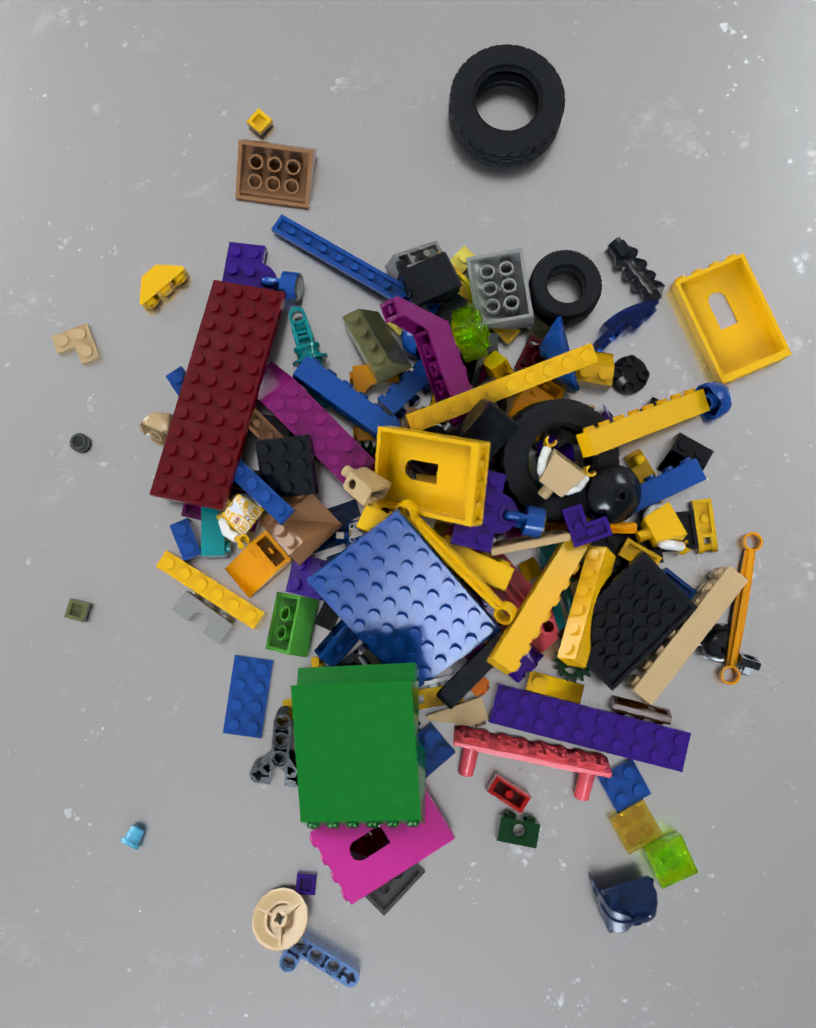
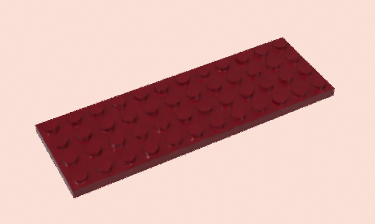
M213 280L149 495L225 512L286 299L285 292Z

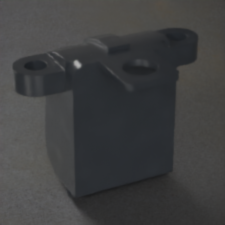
M444 251L407 268L403 259L395 262L399 272L398 276L404 286L407 298L414 305L428 312L429 307L456 296L463 286L447 253Z
M481 399L460 425L455 426L450 421H447L443 429L451 436L490 442L488 465L494 469L499 464L494 455L518 430L519 424L490 400Z

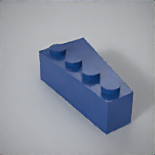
M421 358L413 365V371L408 370L402 375L399 384L393 383L388 388L386 396L381 394L377 398L378 404L384 408V412L388 415L392 414L398 419H402L406 415L407 406H415L421 399L419 396L423 392L428 393L431 390Z

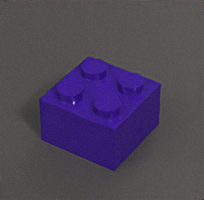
M308 557L299 566L293 560L285 591L325 601L307 582V579L329 561Z

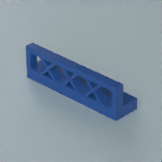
M341 619L333 631L326 636L314 651L329 666H337L358 642L359 638Z

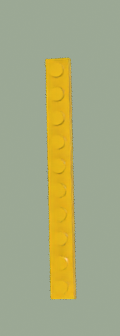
M588 343L408 413L405 416L410 429L424 430L470 412L481 399L496 402L596 363L598 359L592 343Z

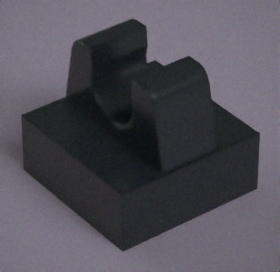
M739 652V671H742V675L750 676L753 669L759 671L761 662L757 657Z

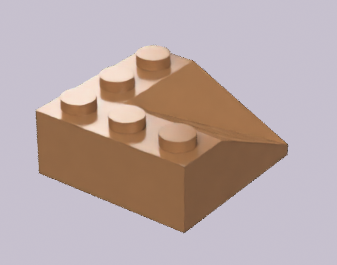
M314 494L285 497L284 500L296 511L283 525L278 523L269 513L259 521L299 566L343 526Z

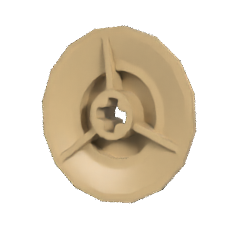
M283 887L271 890L261 898L253 913L252 929L257 941L264 948L281 951L289 949L298 943L305 933L309 920L308 907L303 897L295 890ZM281 916H284L285 918L282 920V924L279 923L278 921L281 920Z

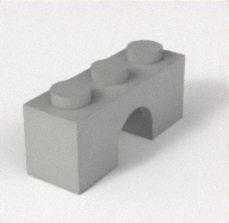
M185 591L172 610L187 621H192L198 613H204L208 618V626L203 633L216 643L222 644L235 627V624L232 622L233 618L226 613L220 614L216 611L218 609L217 606L209 601L205 603L201 600L202 596L198 593Z

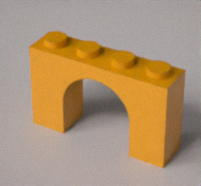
M367 365L352 366L353 372H349L350 383H354V390L358 393L363 392L365 395L376 387L391 386L393 383L399 384V374L377 384ZM358 426L353 428L354 439H357L358 444L362 442L364 444L369 442L377 443L375 438Z

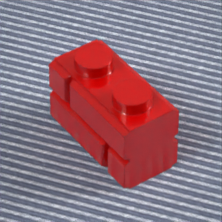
M497 772L494 773L485 788L488 793L496 796L497 799L520 814L531 798L528 792Z

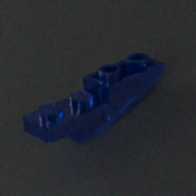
M650 300L637 303L609 318L600 328L604 334L593 343L594 350L606 349L612 343L610 339L614 335L619 337L625 330L628 333L632 329L636 331L644 323L642 320L646 316L650 318L657 311L655 307L659 304V301Z

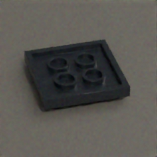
M310 434L255 441L260 478L278 495L288 497L319 493Z

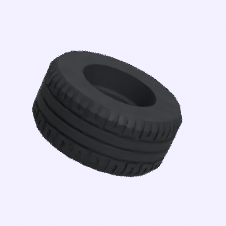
M557 250L544 256L536 264L528 284L532 309L535 314L537 313L538 317L540 316L542 320L552 325L558 316H562L564 326L577 324L586 319L598 303L602 291V279L595 263L584 254L572 250ZM560 274L573 277L581 287L582 293L580 298L570 303L556 300L548 291V280Z

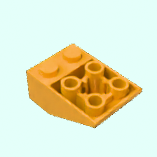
M550 380L517 393L508 415L513 418L520 410L536 402L562 399L566 390ZM541 434L535 439L534 442H537V441H538V439L540 438Z
M265 530L225 570L250 598L287 567L293 559L271 534Z

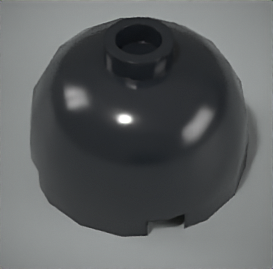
M715 623L699 644L702 646V653L709 660L725 663L728 645L727 634H729L730 630L729 624Z

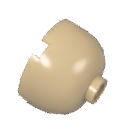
M153 412L143 419L139 428L144 435L148 433L152 436L150 439L152 442L164 447L173 415L168 412Z

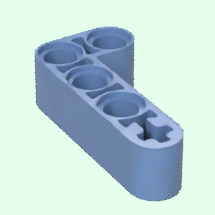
M306 931L300 938L305 942L304 945L299 946L295 944L282 952L279 966L284 972H292L302 958L347 987H354L359 981L360 968L355 962ZM318 949L322 955L316 957L312 954V950ZM290 956L294 959V962L287 963L284 958ZM335 960L339 965L331 967L328 962ZM351 972L354 973V975H351L350 977L347 976V974H350Z

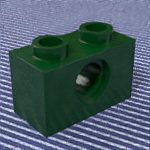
M505 811V814L499 813L495 836L497 841L531 848L537 847L540 823L536 820V817L524 815V818L517 817L516 813ZM517 824L523 825V830L520 833L513 832V828Z

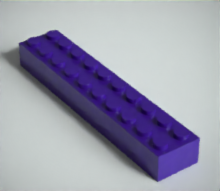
M497 682L488 715L489 720H487L489 723L683 772L691 733L684 730Z

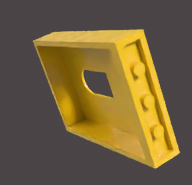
M734 253L726 257L723 262L715 261L704 270L699 268L693 271L690 276L685 277V275H682L674 280L675 282L670 288L714 381L726 385L792 355L744 253L739 255ZM721 293L725 296L736 318V324L721 330L709 305L711 294Z
M391 425L378 426L374 472L392 484L384 500L374 504L395 509L402 500L410 499L418 507L417 515L470 527L482 525L490 442ZM410 460L438 464L437 483L411 479L406 473L407 463ZM402 507L404 512L410 513L408 509Z

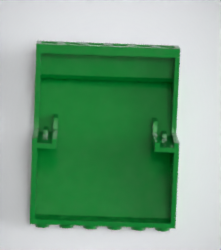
M394 663L298 668L297 685H291L300 822L306 825L308 829H319L321 825H327V828L337 829L339 825H346L347 828H359V825H366L368 828H378L379 824H387V827L396 828L399 827V824H407V827H419V824H425L426 750L418 740L419 668L417 664Z

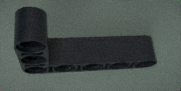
M498 623L501 626L500 631L492 636L438 691L436 697L449 709H452L494 667L486 660L508 625Z

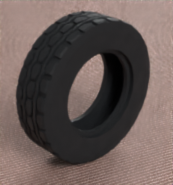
M502 44L478 51L477 54H473L468 58L466 63L462 64L452 81L448 112L450 127L455 139L470 156L488 165L513 167L536 159L549 148L560 127L565 108V91L559 74L556 73V69L546 58L529 48L527 49L519 45ZM497 83H512L522 87L530 94L536 106V115L528 124L519 129L500 130L490 126L481 118L475 102L478 96L489 86Z
M551 399L536 402L520 410L512 418L519 424L518 430L499 449L495 457L499 461V464L496 466V472L506 474L503 492L523 512L527 505L545 509L547 512L546 520L564 521L561 510L579 503L582 505L584 514L591 513L586 501V490L589 481L580 492L564 495L563 497L552 493L547 500L542 498L538 494L542 487L536 483L530 472L529 452L535 439L549 428H563L576 437L577 434L583 432L582 428L594 425L595 428L599 427L598 423L604 421V417L587 404L569 399ZM619 446L597 455L585 457L584 466L591 465L588 468V473L590 474L594 470L597 472L608 465H620Z

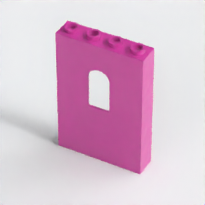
M426 787L425 824H419V827H407V824H399V827L396 828L387 827V824H379L390 843L364 860L354 859L350 854V846L355 840L374 828H368L366 825H359V828H347L346 825H339L337 829L327 828V825H321L319 829H313L310 832L311 837L309 839L315 848L318 847L321 852L320 858L325 866L328 865L331 869L330 875L333 881L341 886V894L345 901L349 900L351 905L455 839L453 831Z

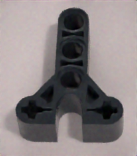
M282 706L276 713L273 723L272 748L263 758H258L254 761L250 771V778L256 783L271 784L274 769L280 768L285 772L284 786L298 788L296 754L292 750L294 726L291 707ZM280 716H286L288 720H283ZM279 734H283L287 738H281ZM277 753H283L285 756H279Z

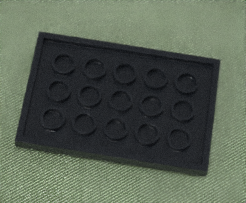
M641 551L599 592L594 605L590 630L591 650L587 666L612 691L697 608L644 551ZM565 627L557 634V636L561 640L563 638Z

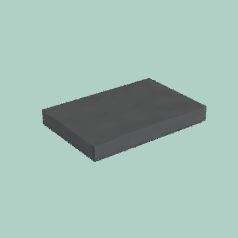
M416 863L365 897L385 916L425 873V869Z

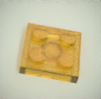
M644 799L608 817L628 854L663 836Z

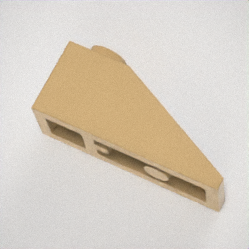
M481 696L457 703L452 709L446 707L425 715L429 721L466 726L474 725L475 728L485 725V721L489 720Z

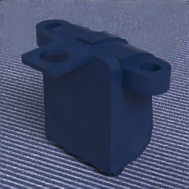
M649 875L608 887L601 891L595 878H591V888L609 933H623L632 926H639L655 918L658 899L654 888V879L649 877Z

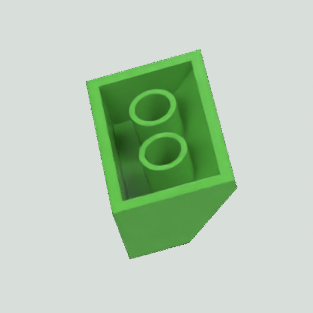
M277 592L265 649L288 655L307 657L319 600Z

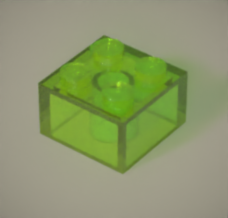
M474 303L453 310L451 317V332L465 362L487 356L488 347L490 346L488 336H490L487 325H483L481 311L479 309L476 310Z
M676 830L640 846L653 877L661 889L699 873L682 834Z

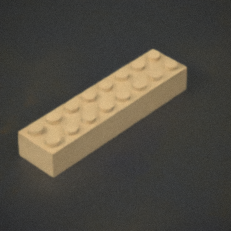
M731 566L714 568L708 575L710 579L706 584L702 583L697 589L698 594L694 599H691L697 608L638 666L639 670L635 675L631 674L627 679L625 688L643 703L654 704L749 581Z

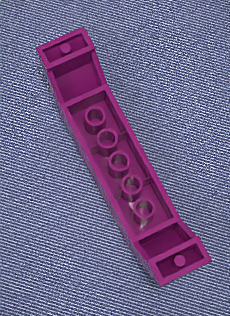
M399 296L380 304L386 323L391 322L413 335L436 403L473 389L466 375V367L460 358V349L454 340V331L448 321ZM468 413L447 421H450L455 426L460 425Z
M271 361L266 366L257 400L294 436L310 434L313 456L342 485H344L346 478L341 475V472L347 465L353 469L367 467L374 472L375 460L293 377Z

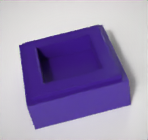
M297 872L295 891L298 894L315 896L317 874Z

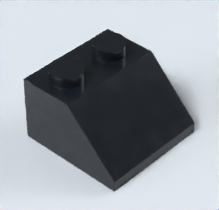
M678 433L672 439L656 469L661 471L671 465L673 468L681 465L680 461L691 457V460L697 459L703 471L714 451L686 435Z

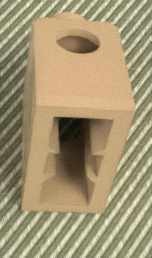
M347 465L341 472V475L346 478L343 488L363 506L384 500L392 484L367 467L353 469Z

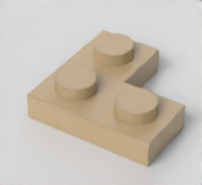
M87 323L51 336L59 355L76 349L82 365H87L101 359L90 326Z

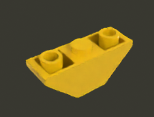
M156 264L141 277L139 300L146 311L154 308L163 296H168L176 285L182 284L189 275L183 266Z

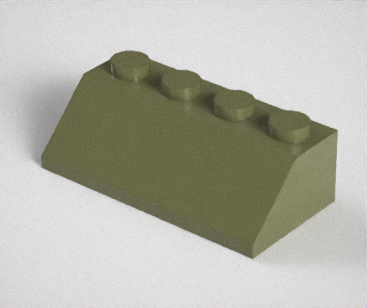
M357 309L342 316L348 335L377 384L412 368L379 312Z

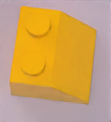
M595 351L598 362L575 370L579 387L608 391L612 387L614 356L612 353Z

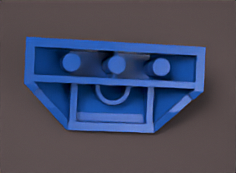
M562 316L556 318L541 342V346H539L540 356L544 357V360L570 351ZM575 371L551 380L572 395L577 394L580 390Z

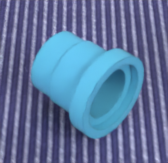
M131 825L125 837L122 836L120 841L138 850L139 842L145 831Z

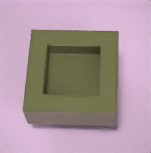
M70 598L64 617L85 622L90 603Z

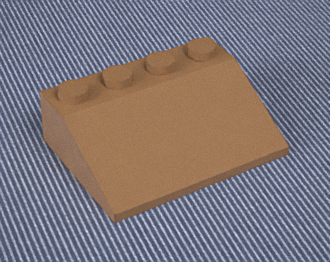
M240 139L238 142L235 198L309 208L316 149Z

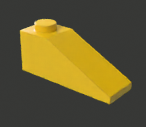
M528 671L523 688L580 704L585 685L536 671Z

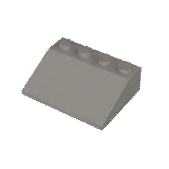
M518 248L466 257L476 328L521 329L533 327L534 316L523 249Z

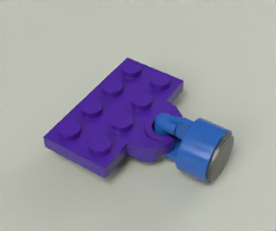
M229 242L222 281L283 291L286 293L285 300L299 301L301 299L304 289V279L301 273L283 271L279 279L269 266L264 265L267 251L265 246Z
M488 470L482 525L470 527L454 523L450 544L490 553L494 534L505 533L512 527L520 528V534L539 538L545 528L547 512L543 508L527 505L523 513L518 512L515 502L509 496L503 494L506 474Z

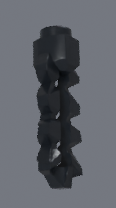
M620 237L613 240L607 247L614 257V267H624L623 278L626 281L633 279L632 289L633 291L641 290L643 303L647 301L656 303L662 298V291L665 285L655 280L656 273L654 271L646 269V260L636 258L638 254L637 248L629 246ZM628 257L633 260L638 270L643 273L645 279L656 290L652 294L648 292L638 276L629 268L628 263L625 262Z

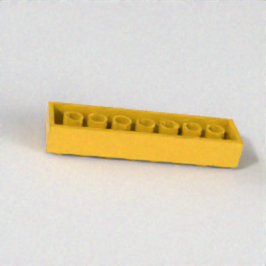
M374 503L370 504V506L366 505L356 529L366 533L389 516L392 511L385 513L381 511V506ZM445 535L441 537L488 586L499 591L506 590L514 568L510 567L511 563L502 559L493 560L491 559L492 555L487 552L479 551L477 553L473 549L450 544V536ZM442 558V560L448 565V567H449L451 570L455 571V570Z

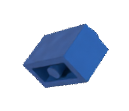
M186 518L169 525L183 561L191 562L202 557L201 541L191 519Z

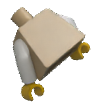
M547 436L543 440L544 447L541 450L537 464L539 481L544 484L538 491V494L547 500L553 492L560 497L580 492L589 481V477L596 475V471L594 470L589 474L588 468L591 465L580 468L555 448L552 450L557 444V440L555 439L551 445L548 443L549 436Z

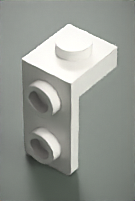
M461 658L452 664L453 674L424 681V685H429V688L440 686L441 681H449L464 665L463 659Z

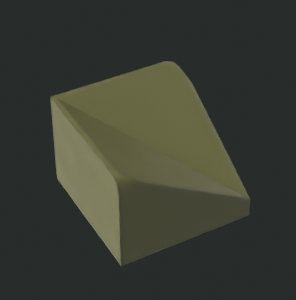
M535 318L534 326L530 328L526 338L528 339L530 334L543 340L550 327Z

